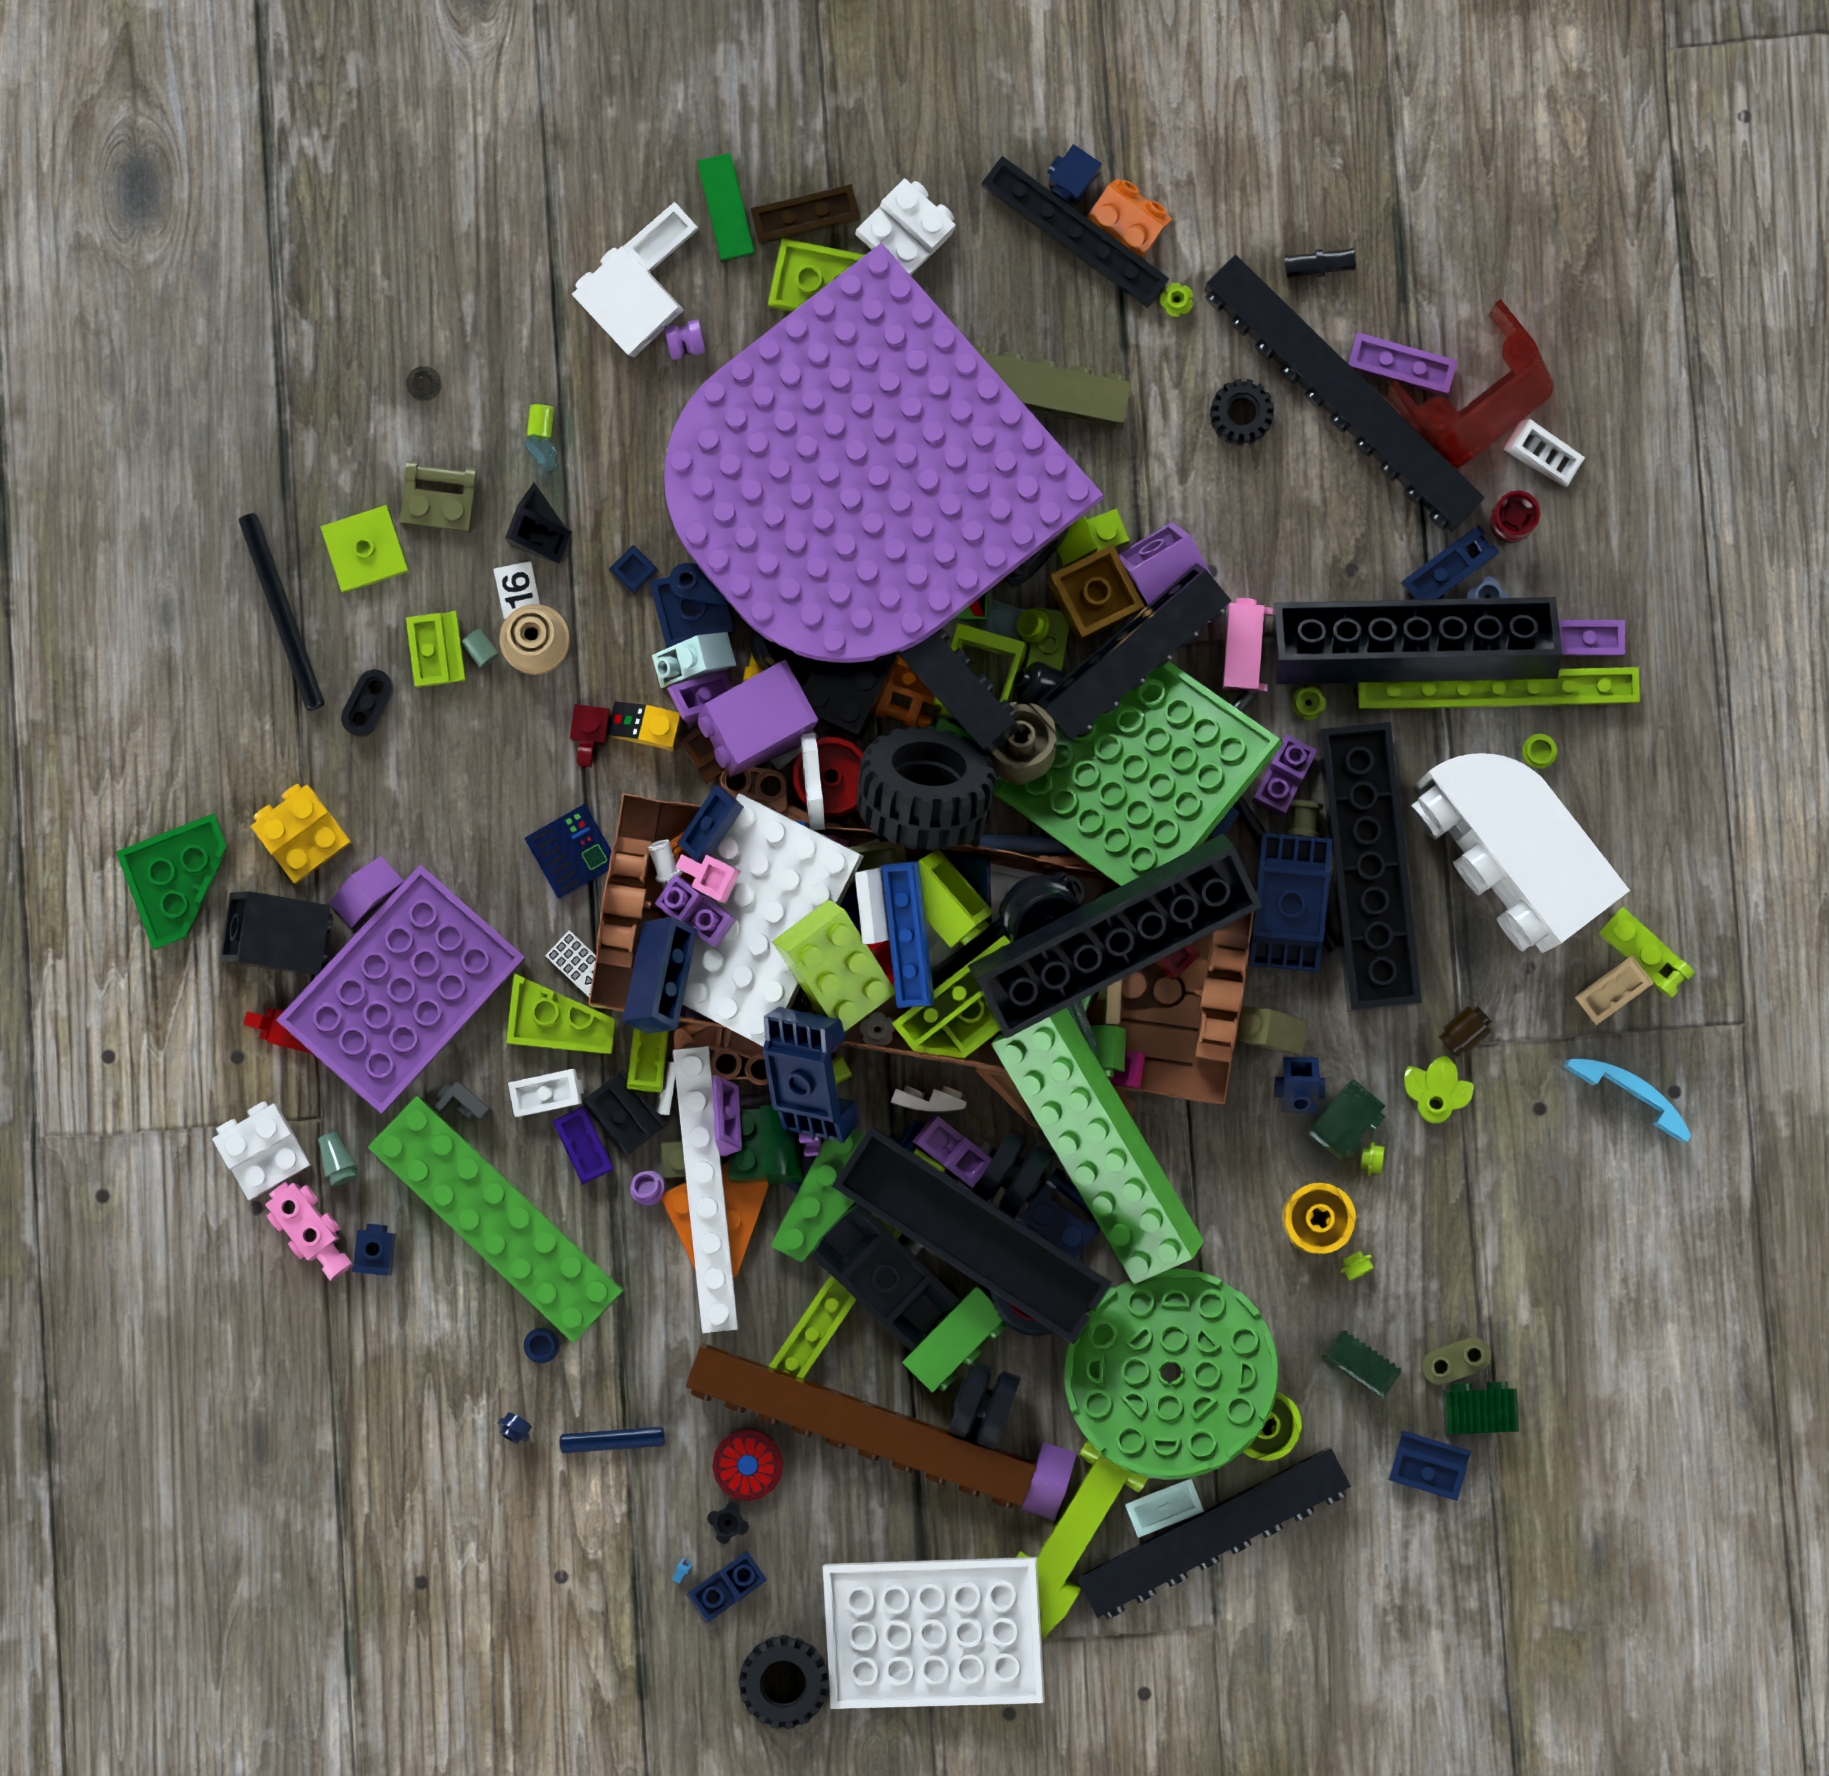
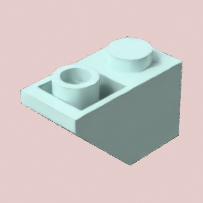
M728 632L697 635L652 655L661 688H667L671 685L722 672L736 666Z

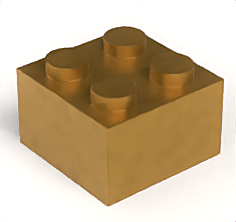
M1113 544L1051 574L1047 580V584L1078 644L1136 616L1145 607Z

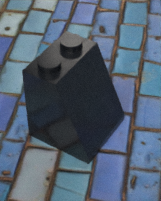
M251 891L231 892L219 962L318 975L320 970L324 969L327 962L328 951L327 948H324L326 934L330 933L333 924V915L329 913L331 905Z

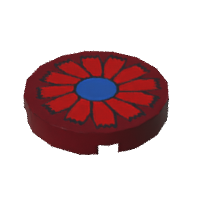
M745 1429L733 1432L721 1441L714 1453L712 1468L715 1480L723 1492L735 1499L751 1501L763 1498L774 1490L782 1476L784 1463L781 1451L771 1437L761 1431Z

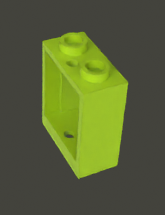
M958 623L950 647L954 652L958 648L964 651L965 645L1013 658L999 702L1001 703L1006 699L1011 703L1016 688L1017 674L1022 668L1028 649L1026 643ZM935 697L934 705L937 709L941 710L940 715L956 720Z
M939 848L919 860L925 919L950 948L960 941L964 946L990 926L986 920L995 912Z

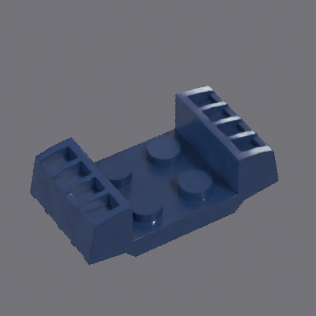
M1262 833L1260 835L1256 892L1262 907L1254 911L1253 929L1249 942V966L1320 972L1333 839Z
M777 1007L764 1016L765 1043L763 1055L772 1107L778 1111L782 1129L844 1143L857 1125L856 1101L839 1098L837 1094L831 1053L845 1039L842 1022L837 1018L834 1019L823 1015Z

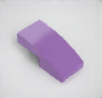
M936 1114L932 1115L912 1141L971 1188L978 1182L992 1160L990 1156Z

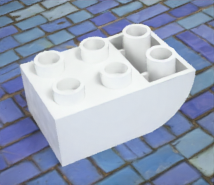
M1486 753L1458 756L1428 771L1413 787L1420 795L1418 800L1410 806L1415 818L1435 840L1448 831L1464 852L1461 857L1453 862L1456 870L1477 895H1481L1489 888L1493 889L1508 909L1497 917V921L1507 937L1522 952L1528 947L1536 945L1544 953L1563 943L1630 891L1544 779L1521 762L1505 756Z

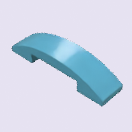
M1569 1059L1562 1066L1590 1085L1598 1084L1601 1077L1604 1076L1659 1111L1652 1123L1653 1125L1681 1143L1688 1142L1691 1134L1673 1105L1654 1087L1636 1075L1608 1063L1587 1059Z

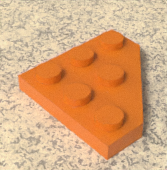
M729 1162L721 1165L734 1278L738 1276L770 1184L767 1181L731 1183L729 1181ZM686 1182L665 1192L661 1200L695 1269Z

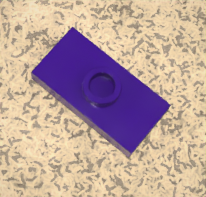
M585 1106L552 1121L582 1185L615 1170Z

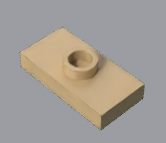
M1630 955L1575 995V999L1595 1025H1598L1653 985L1654 982L1635 957Z
M1122 979L1096 992L1097 1000H1102L1101 1025L1116 1026L1120 1023Z

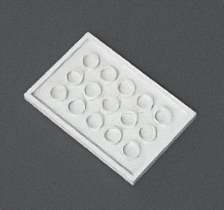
M738 794L736 800L744 808L712 854V857L741 872L726 903L708 896L737 919L717 948L710 946L698 935L696 936L682 1004L764 1046V1016L777 1007L790 1009L800 989L799 983L772 941L828 899L840 906L864 856L742 794Z
M1037 1557L823 1565L831 1709L1043 1703L1045 1701Z

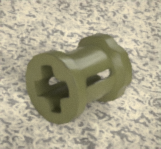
M1292 800V807L1295 809L1292 829L1288 830V835L1319 838V833L1316 830L1319 811L1323 810V804L1313 801Z

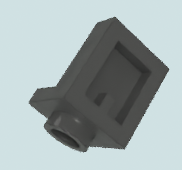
M458 1081L453 1086L448 1082L435 1097L438 1103L434 1108L439 1113H444L455 1099L459 1101L456 1108L470 1120L475 1116L484 1120L492 1111L489 1106Z

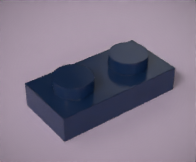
M715 785L677 844L696 862L702 864L706 855L712 856L744 806L726 789Z

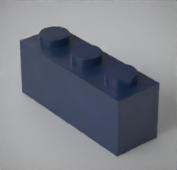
M673 916L643 922L622 1022L647 1034L677 1029L698 929Z

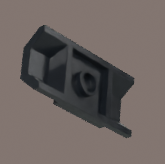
M859 1204L845 1212L818 1240L810 1254L911 1352L918 1346L925 1332L945 1312L954 1308L960 1302L933 1273Z

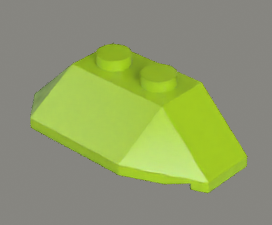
M1004 935L967 965L1010 944V941ZM967 965L934 990L935 1004L912 1007L892 1023L913 1052L965 1059L1000 1031Z

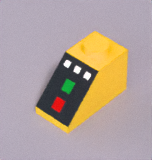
M615 701L607 736L675 752L683 719L679 712L644 704Z

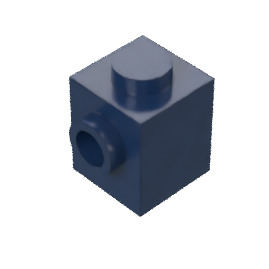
M1073 144L1064 158L1058 155L1047 171L1051 175L1049 178V187L1052 188L1051 192L1066 203L1071 201L1078 205L1101 172L1102 163Z

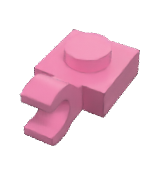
M681 854L676 868L696 877L691 886L692 888L723 903L727 902L741 872L709 855L705 856L701 864L693 858H688Z

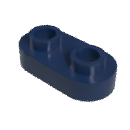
M681 563L671 571L669 584L673 593L679 598L715 605L730 604L714 588L715 585L697 564ZM685 574L693 577V582L688 586L680 583V578Z

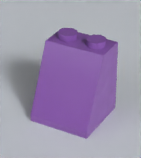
M1174 522L1169 523L1118 554L1145 607L1196 563L1210 573L1191 535Z
M786 659L705 703L698 716L700 731L706 738L709 737L715 748L714 754L718 764L722 768H726L730 777L800 748L802 734L811 733L818 722L816 714Z

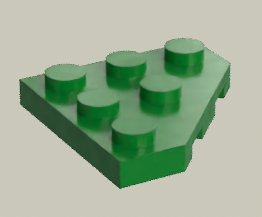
M215 813L116 851L153 950H158L188 938L228 849V844Z

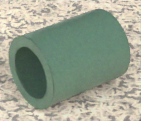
M481 629L475 630L461 642L479 668L487 666L499 656L498 651Z

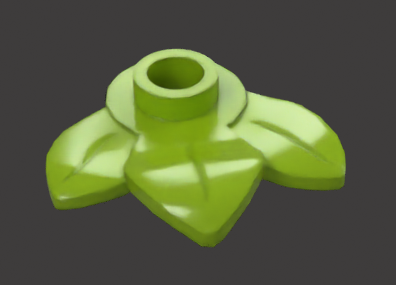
M1442 1056L1434 1060L1428 1067L1427 1072L1414 1066H1408L1404 1075L1406 1094L1418 1103L1417 1108L1420 1116L1430 1123L1446 1121L1453 1110L1464 1108L1470 1102L1473 1095V1083L1463 1080L1458 1081L1456 1065L1448 1056ZM1430 1101H1439L1442 1104V1108L1433 1109L1430 1106Z

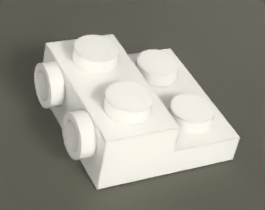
M904 178L881 201L880 207L856 229L855 235L871 250L882 242L904 269L912 275L952 235L956 224L952 222L954 216L947 207L942 204L936 207L927 199L929 195L923 185L917 181L911 184Z
M266 1101L249 1109L247 1113L250 1117L237 1124L236 1120L232 1119L216 1128L219 1135L212 1138L228 1169L232 1170L249 1201L312 1166L278 1104L273 1103L268 1106Z

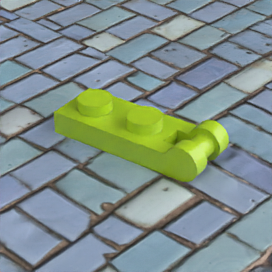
M1623 906L1598 931V934L1625 959L1633 955L1654 982L1653 985L1670 999L1679 992L1677 989L1684 980L1689 981L1695 974V971L1686 962L1675 955ZM1665 964L1674 970L1667 979L1659 973Z

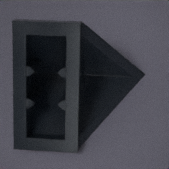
M533 482L517 505L505 539L510 547L560 564L572 531L566 529L535 482Z

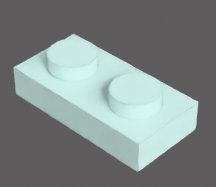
M1191 1478L1125 1503L1138 1538L1204 1512Z

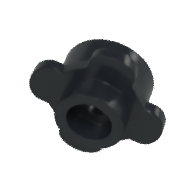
M729 1502L726 1508L718 1512L711 1511L707 1517L708 1523L713 1525L717 1532V1541L722 1544L728 1543L730 1538L737 1534H746L749 1529V1524L742 1519L739 1513L740 1506L736 1502ZM725 1520H731L732 1524L730 1526H726Z

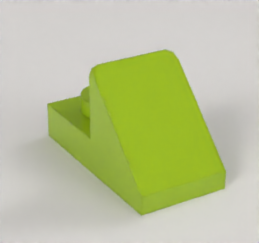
M1117 508L1090 519L1082 517L1069 526L1067 535L1057 548L1063 567L1069 566L1112 544L1116 548L1129 543V538Z

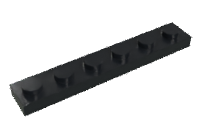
M1002 156L981 183L984 189L1146 308L1151 306L1169 282L1170 278Z

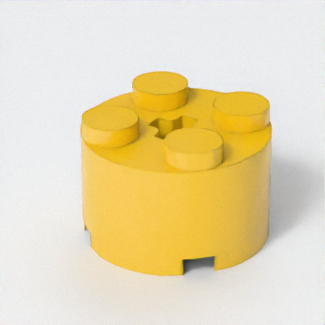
M1312 1183L1298 1188L1289 1196L1282 1209V1226L1285 1235L1295 1247L1306 1253L1326 1254L1340 1249L1348 1242L1355 1227L1356 1211L1350 1197L1343 1190L1327 1183ZM1314 1209L1319 1213L1325 1212L1327 1214V1218L1323 1220L1325 1225L1323 1228L1318 1224L1312 1225L1310 1219L1314 1217L1312 1212Z

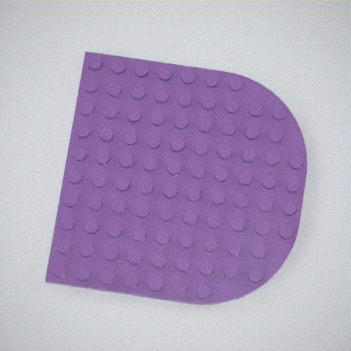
M882 242L702 384L683 409L673 429L668 444L664 472L665 496L669 514L683 546L737 613L764 638L794 651L797 655L815 660L844 663L875 660V657L887 655L898 650L902 652L924 641L1104 499L1101 491Z

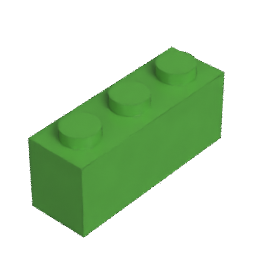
M976 1286L902 1363L932 1393L937 1388L943 1392L957 1378L953 1371L962 1362L968 1367L981 1354L982 1351L978 1346L986 1337L993 1341L1007 1326L999 1317V1312L995 1310L993 1302Z

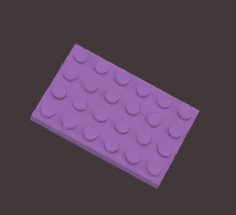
M420 864L278 1017L277 1022L383 1115L525 960V957Z

